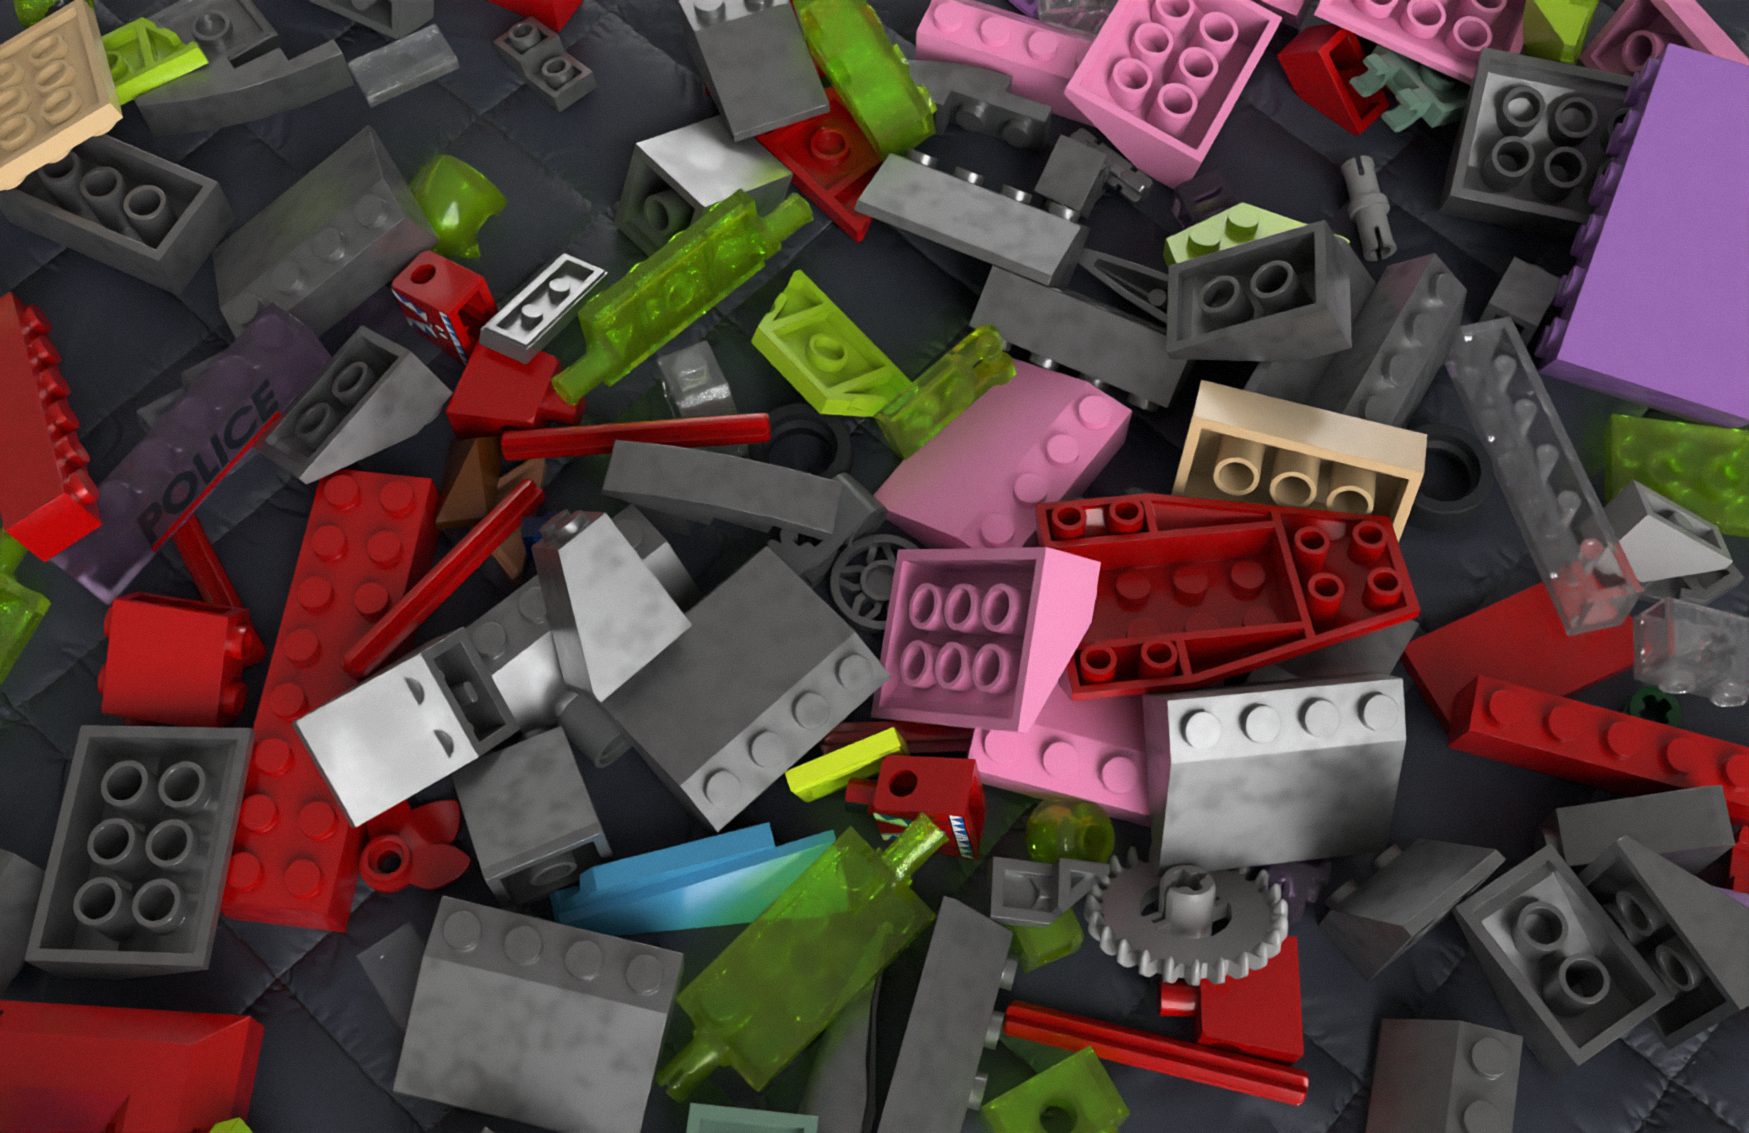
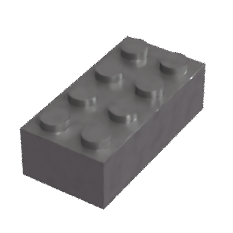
M106 134L90 137L72 148L62 160L56 163H47L28 174L17 187L0 191V210L10 223L177 296H180L236 220V216L217 181Z

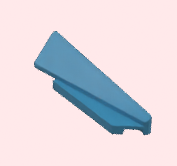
M769 822L597 865L579 875L580 885L553 891L549 894L555 923L609 936L846 913L850 908L834 830L775 847Z

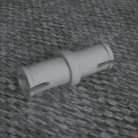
M1360 156L1362 168L1358 171L1354 157L1347 160L1341 166V172L1344 176L1351 202L1347 207L1350 221L1357 225L1364 259L1367 261H1377L1375 250L1379 246L1383 260L1392 256L1397 250L1386 215L1390 210L1387 196L1380 193L1373 158Z

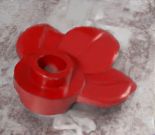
M405 799L366 821L370 842L361 853L359 870L367 885L378 892L394 893L403 890L409 885L427 891L441 889L461 878L472 864V860L466 853L452 846L456 841L461 825V808L456 800L434 801L412 810L409 802ZM393 856L401 858L400 866L396 871L392 873H383L381 871L382 864L387 858Z

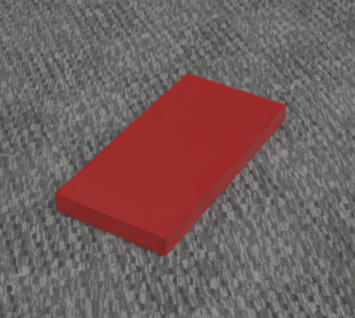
M1592 559L1410 641L1400 656V660L1445 733L1449 736L1456 693L1477 675L1569 698L1650 660L1656 652Z

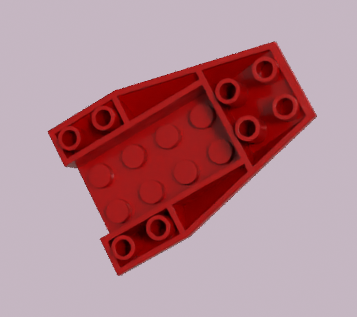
M1152 493L1035 504L1038 547H1048L1101 562L1092 623L1058 680L1060 687L1071 701L1196 689L1396 626L1418 617L1421 610L1390 516Z

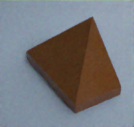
M502 435L450 441L435 519L438 530L476 526L494 508L503 458L501 450Z

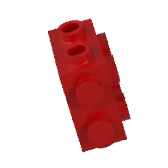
M139 591L114 598L113 605L108 609L104 620V635L109 639L107 661L103 664L98 676V692L100 695H103L101 713L123 717L122 724L126 726L157 727L159 723L179 727L224 728L237 721V717L242 714L247 700V686L241 682L243 663L248 659L254 641L253 628L248 626L250 609Z

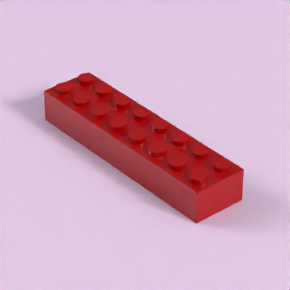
M340 469L319 479L253 726L256 734L220 911L229 919L346 933L360 874L359 859L368 840L367 824L365 822L356 828L350 827L291 723L358 683L343 671L340 666V660L431 570L440 533L435 524L440 496L431 478ZM417 629L373 673L412 651Z

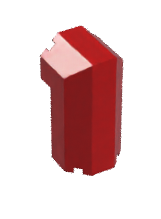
M0 1000V1133H209L216 1123L238 1117L245 1124L247 1122L265 1026L251 1016Z

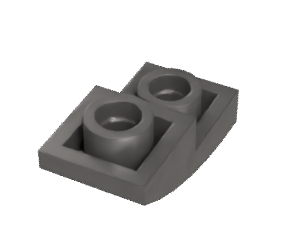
M532 16L513 25L508 32L493 41L495 49L534 92L559 113L598 87L593 71L565 52L559 35Z

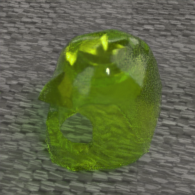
M438 153L421 166L408 185L440 239V242L433 246L430 251L446 259L453 256L466 259L481 257L476 241L480 227L490 215L500 216L510 202L495 185L473 167L453 156Z

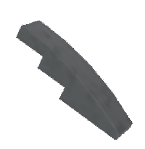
M333 39L289 61L280 47L235 69L225 55L134 98V101L154 137L209 131L256 121L307 105L354 85L343 53Z
M615 440L601 494L706 525H710L713 518H717L768 533L772 526L827 541L833 534L843 483L794 469L731 455L669 445Z

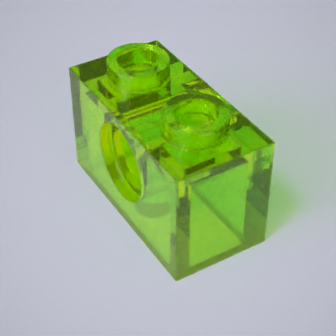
M1089 1045L981 1106L978 1118L986 1133H1048L1040 1123L1039 1113L1047 1107L1057 1106L1066 1110L1072 1118L1073 1131L1070 1133H1121L1118 1126L1125 1122L1130 1111L1093 1048Z

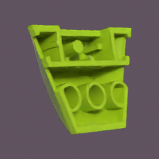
M1526 0L1523 15V40L1526 56L1576 65L1600 0Z

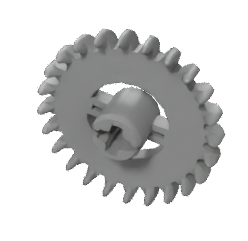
M1152 843L1149 848L1147 863L1138 859L1137 851L1132 846L1128 850L1126 868L1121 867L1116 855H1112L1109 860L1110 874L1086 893L1084 917L1089 923L1088 932L1094 939L1100 941L1099 947L1106 954L1117 955V963L1129 968L1138 965V974L1151 977L1155 973L1162 974L1163 982L1175 983L1178 978H1184L1188 985H1200L1201 978H1207L1212 984L1225 983V976L1227 974L1234 979H1241L1248 976L1249 969L1260 970L1266 966L1268 959L1276 956L1281 951V943L1288 934V904L1286 900L1281 899L1279 884H1273L1267 892L1268 874L1266 870H1261L1255 880L1249 881L1250 867H1241L1233 871L1228 869L1205 871L1193 865H1179L1168 869L1162 877H1157L1154 875ZM1159 899L1158 912L1143 917L1141 912L1145 906ZM1227 917L1230 921L1227 927L1211 936L1213 922Z

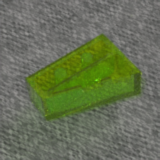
M792 0L809 52L882 162L886 160L890 153L901 155L908 151L909 148H913L936 133L933 113L937 111V106L931 94L923 84L916 86L909 74L911 69L904 54L896 44L892 46L879 17L865 0Z

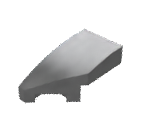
M993 856L987 863L985 916L1002 925L1047 928L1110 874V864L1059 858L1053 864Z

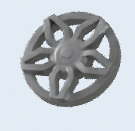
M870 535L854 541L850 549L846 547L837 557L830 577L831 596L839 614L852 627L873 634H884L886 621L875 620L880 617L882 607H885L888 613L896 562L892 549H920L912 542L894 535ZM878 547H881L886 560L875 561ZM869 549L866 567L862 565L846 566L857 554ZM841 577H859L860 583L854 584ZM840 588L852 595L859 594L854 599L852 609L844 601ZM868 602L874 605V608L864 617L859 615L864 604Z

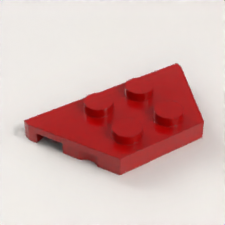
M835 86L824 88L830 104V112L753 136V138L793 173L791 182L856 243H859L864 239L873 217L854 210L857 200L888 155L892 153L901 156V145Z

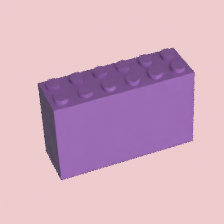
M1668 43L1656 59L1647 58L1641 72H1636L1629 84L1624 104L1632 107L1627 112L1623 123H1617L1610 137L1606 154L1614 156L1613 160L1608 165L1605 174H1599L1594 183L1588 200V205L1596 207L1594 214L1590 216L1587 225L1581 224L1577 231L1570 255L1578 257L1569 275H1563L1560 280L1558 290L1552 301L1553 306L1560 308L1558 315L1554 318L1551 326L1545 325L1534 356L1542 358L1538 373L1710 428L1728 432L1749 424V65Z

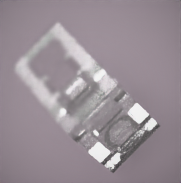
M1671 597L1664 598L1633 617L1634 680L1658 685L1661 691L1670 694L1690 693L1710 698V702L1717 706L1736 707L1747 703L1749 699L1748 617Z

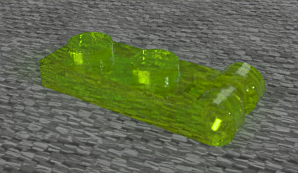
M984 325L974 330L873 415L895 454L906 461L990 388L1006 384L1012 380L1016 374V367L1011 356L1006 352H1002L1004 346L1003 339L995 326ZM980 359L983 360L974 369L972 368Z

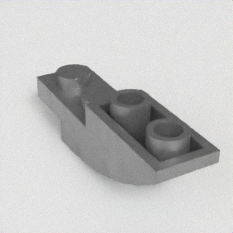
M932 60L876 62L854 66L850 73L851 101L858 108L870 115H880L904 123L917 131H927L942 136L948 123L951 122L960 125L968 131L981 132L1004 140L1012 146L1027 148L1042 153L1049 137L1052 107L1012 94V76L960 63Z

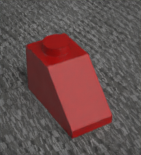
M1333 23L1307 26L1277 54L1297 96L1352 135H1360L1390 106L1382 88L1371 96L1362 97L1349 83L1351 78L1361 76L1368 70L1367 66L1363 63L1366 57L1365 52L1356 34Z

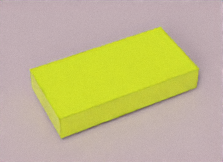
M892 727L787 770L784 773L790 790L804 802L809 803L846 788L851 777L868 779L878 775L882 760L888 755H911L905 739Z

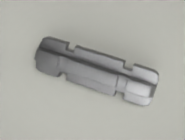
M1080 128L1070 135L1069 138L1107 154L1114 164L1105 181L1106 184L1114 190L1120 187V194L1133 204H1139L1148 197L1154 185L1151 178L1140 170L1134 173L1132 171L1134 166L1103 142L1097 145L1098 138L1086 129Z

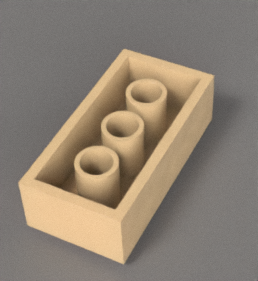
M1201 380L1171 495L1390 516L1399 543L1425 472L1427 434Z

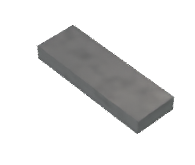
M563 253L480 329L479 344L521 363L528 364L607 287L608 272Z

